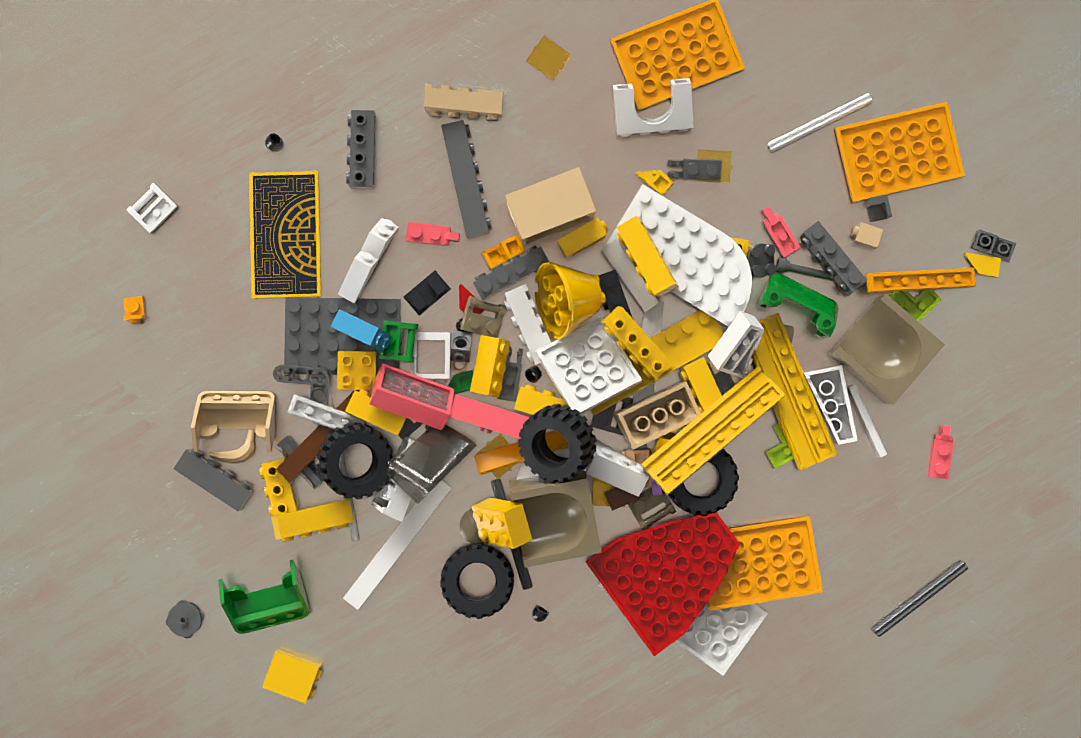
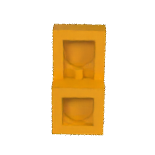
M515 235L483 251L481 255L489 270H491L495 266L509 261L510 258L526 251L518 235Z

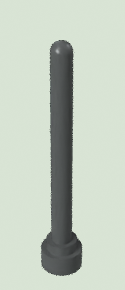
M779 257L777 260L776 272L778 273L791 271L835 281L826 271L791 264L790 261Z

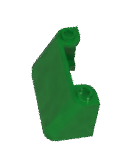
M775 273L771 275L756 305L762 308H766V306L777 307L786 298L815 313L811 320L817 329L815 335L823 339L831 337L837 322L839 310L837 302L783 274Z

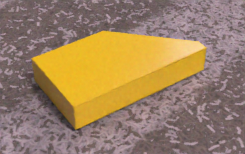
M661 170L637 171L635 174L651 189L662 196L675 183Z
M965 253L964 256L969 260L978 275L999 276L1001 258Z

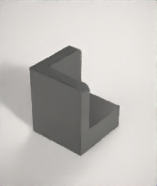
M887 194L865 200L870 222L892 217Z

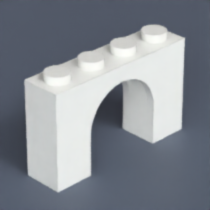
M690 79L670 80L671 105L663 116L656 119L644 118L637 113L632 84L613 85L617 135L629 137L634 133L649 135L651 132L659 131V133H669L670 130L684 132L688 131L689 128H694Z

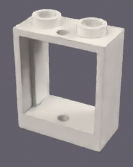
M416 332L413 351L415 359L414 363H411V374L425 379H435L436 383H446V379H450L451 333ZM417 340L445 341V374L417 373Z

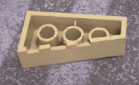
M425 83L424 109L430 116H440L442 113L448 114V117L467 115V118L472 119L486 116V119L497 120L498 117H502L503 91L476 89V92H472V89L467 87L453 90L452 87L447 85L432 88V84Z

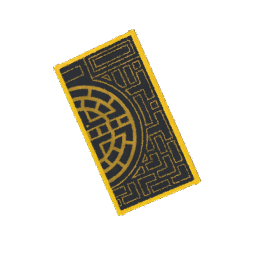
M319 172L249 173L251 298L321 297Z

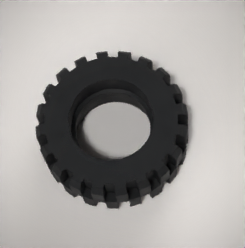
M560 404L548 405L529 417L524 422L523 428L520 429L519 437L521 438L518 440V447H521L519 451L520 456L524 457L526 467L529 466L531 468L530 471L534 475L537 473L542 480L549 479V482L552 483L557 481L562 483L571 480L587 468L594 458L593 454L596 452V445H594L596 435L592 434L594 429L592 425H588L586 422L588 419L585 416L579 415L580 411L576 409L571 410L570 406L563 405L561 407ZM546 429L555 430L564 436L569 445L570 453L568 458L560 457L550 450L545 439Z
M347 423L342 428L336 427L333 429L334 433L326 435L325 438L327 440L325 443L321 442L319 447L321 452L317 454V459L319 460L317 466L321 472L320 476L335 493L343 495L345 498L351 499L354 497L357 500L362 499L363 496L367 498L373 496L372 492L381 491L382 488L380 486L383 483L387 485L389 482L387 477L393 473L394 469L391 467V464H394V457L391 455L393 453L392 447L388 445L387 439L381 433L368 425H362L361 423L351 425ZM360 443L367 446L372 453V463L368 471L357 478L344 476L339 469V459L343 451L353 444Z
M722 449L708 461L716 467L719 473V484L715 491L707 496H695L686 489L683 482L669 494L674 504L690 514L700 516L718 513L717 511L727 507V504L733 500V496L738 490L739 475L736 463H734L732 456L725 449Z
M481 543L469 544L459 548L448 558L441 572L440 587L450 608L452 607L456 610V613L459 615L463 614L467 618L475 617L482 619L499 612L508 603L513 592L514 573L509 560L506 559L500 550L498 551L493 546ZM483 563L492 569L496 583L493 591L487 597L474 599L468 597L462 591L459 577L462 570L469 564Z

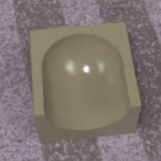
M887 294L876 297L828 355L842 365L843 368L885 404H895L945 344Z
M585 469L575 478L562 483L558 481L552 483L549 482V479L542 480L539 478V475L509 481L511 501L523 505L532 537L531 541L521 545L525 568L602 553Z

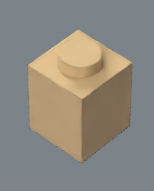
M861 222L853 228L851 237H854L853 243L876 249L878 248L883 229Z

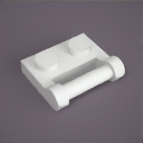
M154 182L149 186L150 189L133 206L127 209L150 234L178 207ZM157 194L159 197L140 215L138 211Z

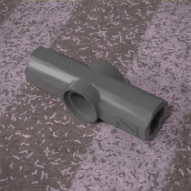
M288 435L276 447L287 458L298 445ZM313 460L299 473L313 489L323 482L320 476L321 472Z

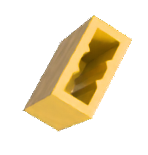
M277 649L262 688L306 704L308 699L312 700L316 689L313 688L315 681L319 682L322 671L319 670L321 664Z

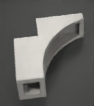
M381 218L369 232L361 251L354 258L338 295L353 303L361 296L379 259L398 230V226L392 221Z

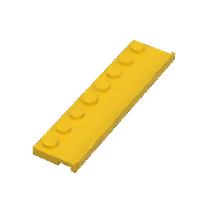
M699 310L651 337V340L673 363L657 380L704 355L715 347L724 334L715 318ZM628 351L625 352L628 357L630 353ZM631 361L642 379L641 383L590 410L595 416L657 380L651 377L648 379L641 370L643 368L639 363L636 365Z
M779 312L759 320L758 322L764 328V332L757 350L753 351L751 357L755 367H760L762 372L785 394V397L772 408L798 470L806 469L838 455Z
M757 366L645 460L641 467L669 495L782 400L785 394Z

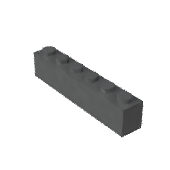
M464 120L441 125L466 238L489 234L488 229H492L490 217H485L484 211L488 210L486 200L481 199L480 192L483 191L481 180L477 181L476 177L479 169L477 161L473 162L472 155L475 154L473 143L468 142L467 136L471 135L469 124L465 125Z

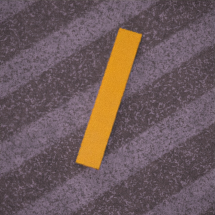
M974 268L866 274L868 293L976 287Z
M559 432L545 433L546 443L552 452L569 448L566 439ZM518 442L475 455L474 458L479 474L483 475L524 462V457H521L519 453L521 447H518Z

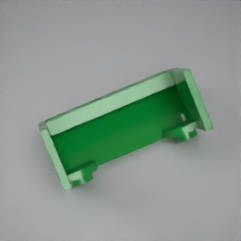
M290 560L291 572L286 573L282 577L283 584L246 593L243 588L238 586L227 589L222 578L218 579L221 606L235 632L246 634L303 619L309 615V605L302 578L294 560Z

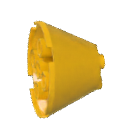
M552 262L541 264L537 270L535 282H538V291L535 292L537 310L544 328L548 333H553L555 339L567 337L600 310L601 305L605 303V294L601 292L600 280L596 274L592 275Z

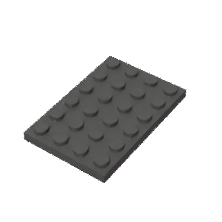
M285 297L284 364L323 367L328 370L329 375H337L338 351L376 352V375L382 363L400 369V361L379 359L380 350L332 328L331 325L340 309L383 330L384 321L401 322V299L358 298L353 303L345 298ZM291 369L290 373L284 372V374H292L294 369ZM300 369L296 374H306V372Z

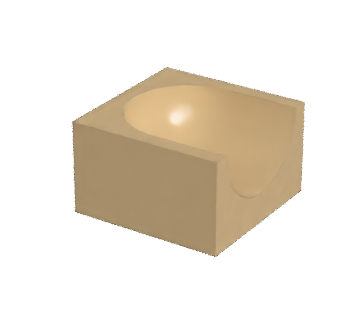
M579 167L505 195L507 199L506 204L523 246L593 220L596 214V209Z

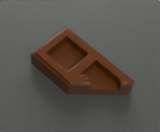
M618 487L604 493L612 511L645 497L642 492L638 497Z

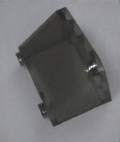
M447 424L444 425L442 430L426 425L424 427L426 431L398 458L394 456L387 463L389 467L385 473L417 504L477 446L471 439Z

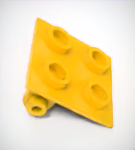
M338 351L337 390H372L376 377V352Z

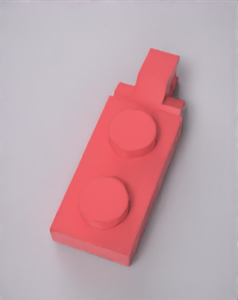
M770 206L763 209L762 213L766 219L763 221L764 227L782 257L786 258L801 249L783 217L778 212L774 214Z
M408 222L406 241L444 246L449 245V241L459 242L460 233L450 232L451 228L446 226Z
M941 425L940 435L936 434L935 439H933L928 477L949 480L954 444L953 437L950 436L951 426Z

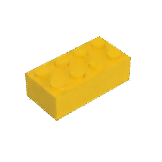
M638 216L616 227L619 231L616 233L618 239L624 246L628 247L625 250L628 257L638 265L635 267L637 273L647 281L644 285L649 294L660 298L679 287L644 223Z

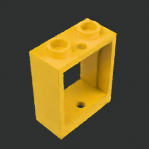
M596 218L558 239L557 245L567 260L605 239L608 227L604 220L600 221L599 218Z

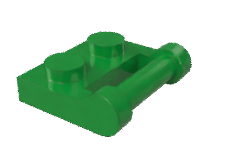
M384 321L383 330L391 334L388 347L384 348L383 352L380 351L379 359L414 363L415 334L419 324ZM408 329L405 356H402L403 331Z

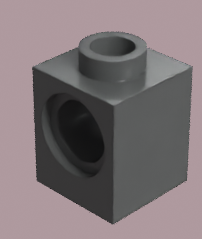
M453 331L450 348L451 361L469 362L472 332Z

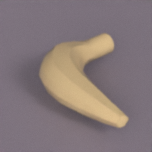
M248 430L245 443L239 449L209 452V457L226 463L246 461L252 456L254 451L255 431Z

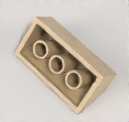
M680 381L613 413L620 431L633 450L692 422L701 414L687 382Z

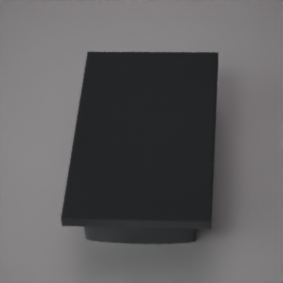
M434 270L403 297L420 316L451 288Z

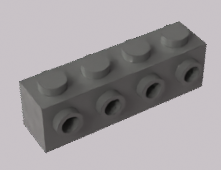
M351 110V115H348L347 120L348 127H351V134H347V146H350V153H347V165H350V172L346 173V184H349L351 189H374L376 113L374 110Z
M819 221L800 236L803 245L814 254L816 261L823 265L827 274L836 281L839 289L847 296H850L867 281Z
M535 245L527 249V254L522 257L518 254L510 258V263L507 265L499 264L492 268V273L488 275L482 273L475 277L476 281L473 284L481 299L485 300L536 273L541 264L549 262L542 247L537 248Z
M186 449L173 469L236 511H240L253 492L249 489L251 486L243 480L240 482L235 480V475L225 469L223 472L217 468L218 464L213 460L208 459L207 461L202 458L203 454L201 452H194V449Z

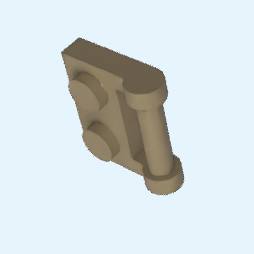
M469 296L460 330L498 338L506 306L476 300V297ZM476 307L495 312V318L473 313V308Z
M652 487L642 492L645 497L628 504L642 530L648 529V526L670 513L671 515L676 513L666 493L654 496ZM663 502L667 507L643 520L642 514Z

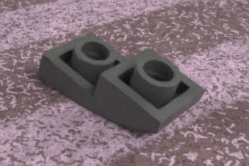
M979 229L973 248L1010 262L1016 243Z

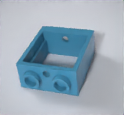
M340 309L332 322V328L382 352L390 343L391 334Z

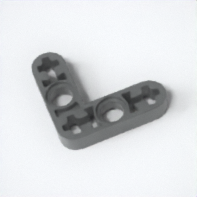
M280 364L275 367L273 377L277 382L311 385L310 400L328 406L330 376L327 369ZM281 368L284 369V372L289 373L291 369H294L292 373L293 380L290 379L291 375H285L283 378H280L277 372ZM300 369L304 370L307 374L304 380H299L296 377V372ZM310 370H313L312 374L314 375L322 371V375H325L326 378L319 381V378L312 377V381H309ZM317 390L323 391L325 395L321 401L314 398V392Z

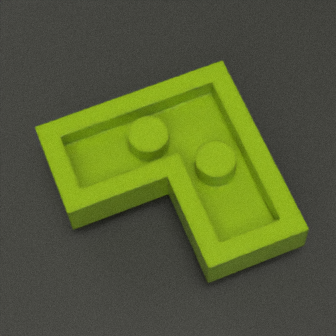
M933 289L923 290L915 298L908 291H894L889 296L918 322L942 300Z
M779 423L773 425V428L781 443L765 452L774 469L794 459Z

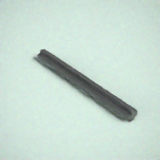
M492 480L491 486L495 498L507 501L501 480ZM521 546L511 549L523 590L532 588L533 585L528 569L524 566Z
M964 561L958 562L873 628V632L878 637H881L968 570Z

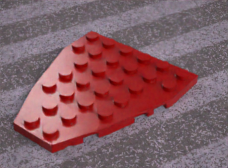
M712 513L707 514V516H694L673 520L617 538L601 550L602 553L595 554L585 562L653 656H656L686 634L721 584L740 543L719 514Z

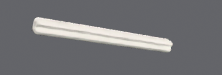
M867 93L770 141L768 147L771 152H774L871 104L873 100L870 94Z

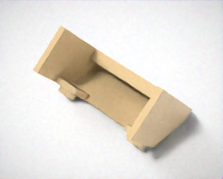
M268 391L201 392L197 397L191 423L194 452H198L200 439L215 437L218 429H255L256 437L266 440L267 452H272L275 435L274 394Z

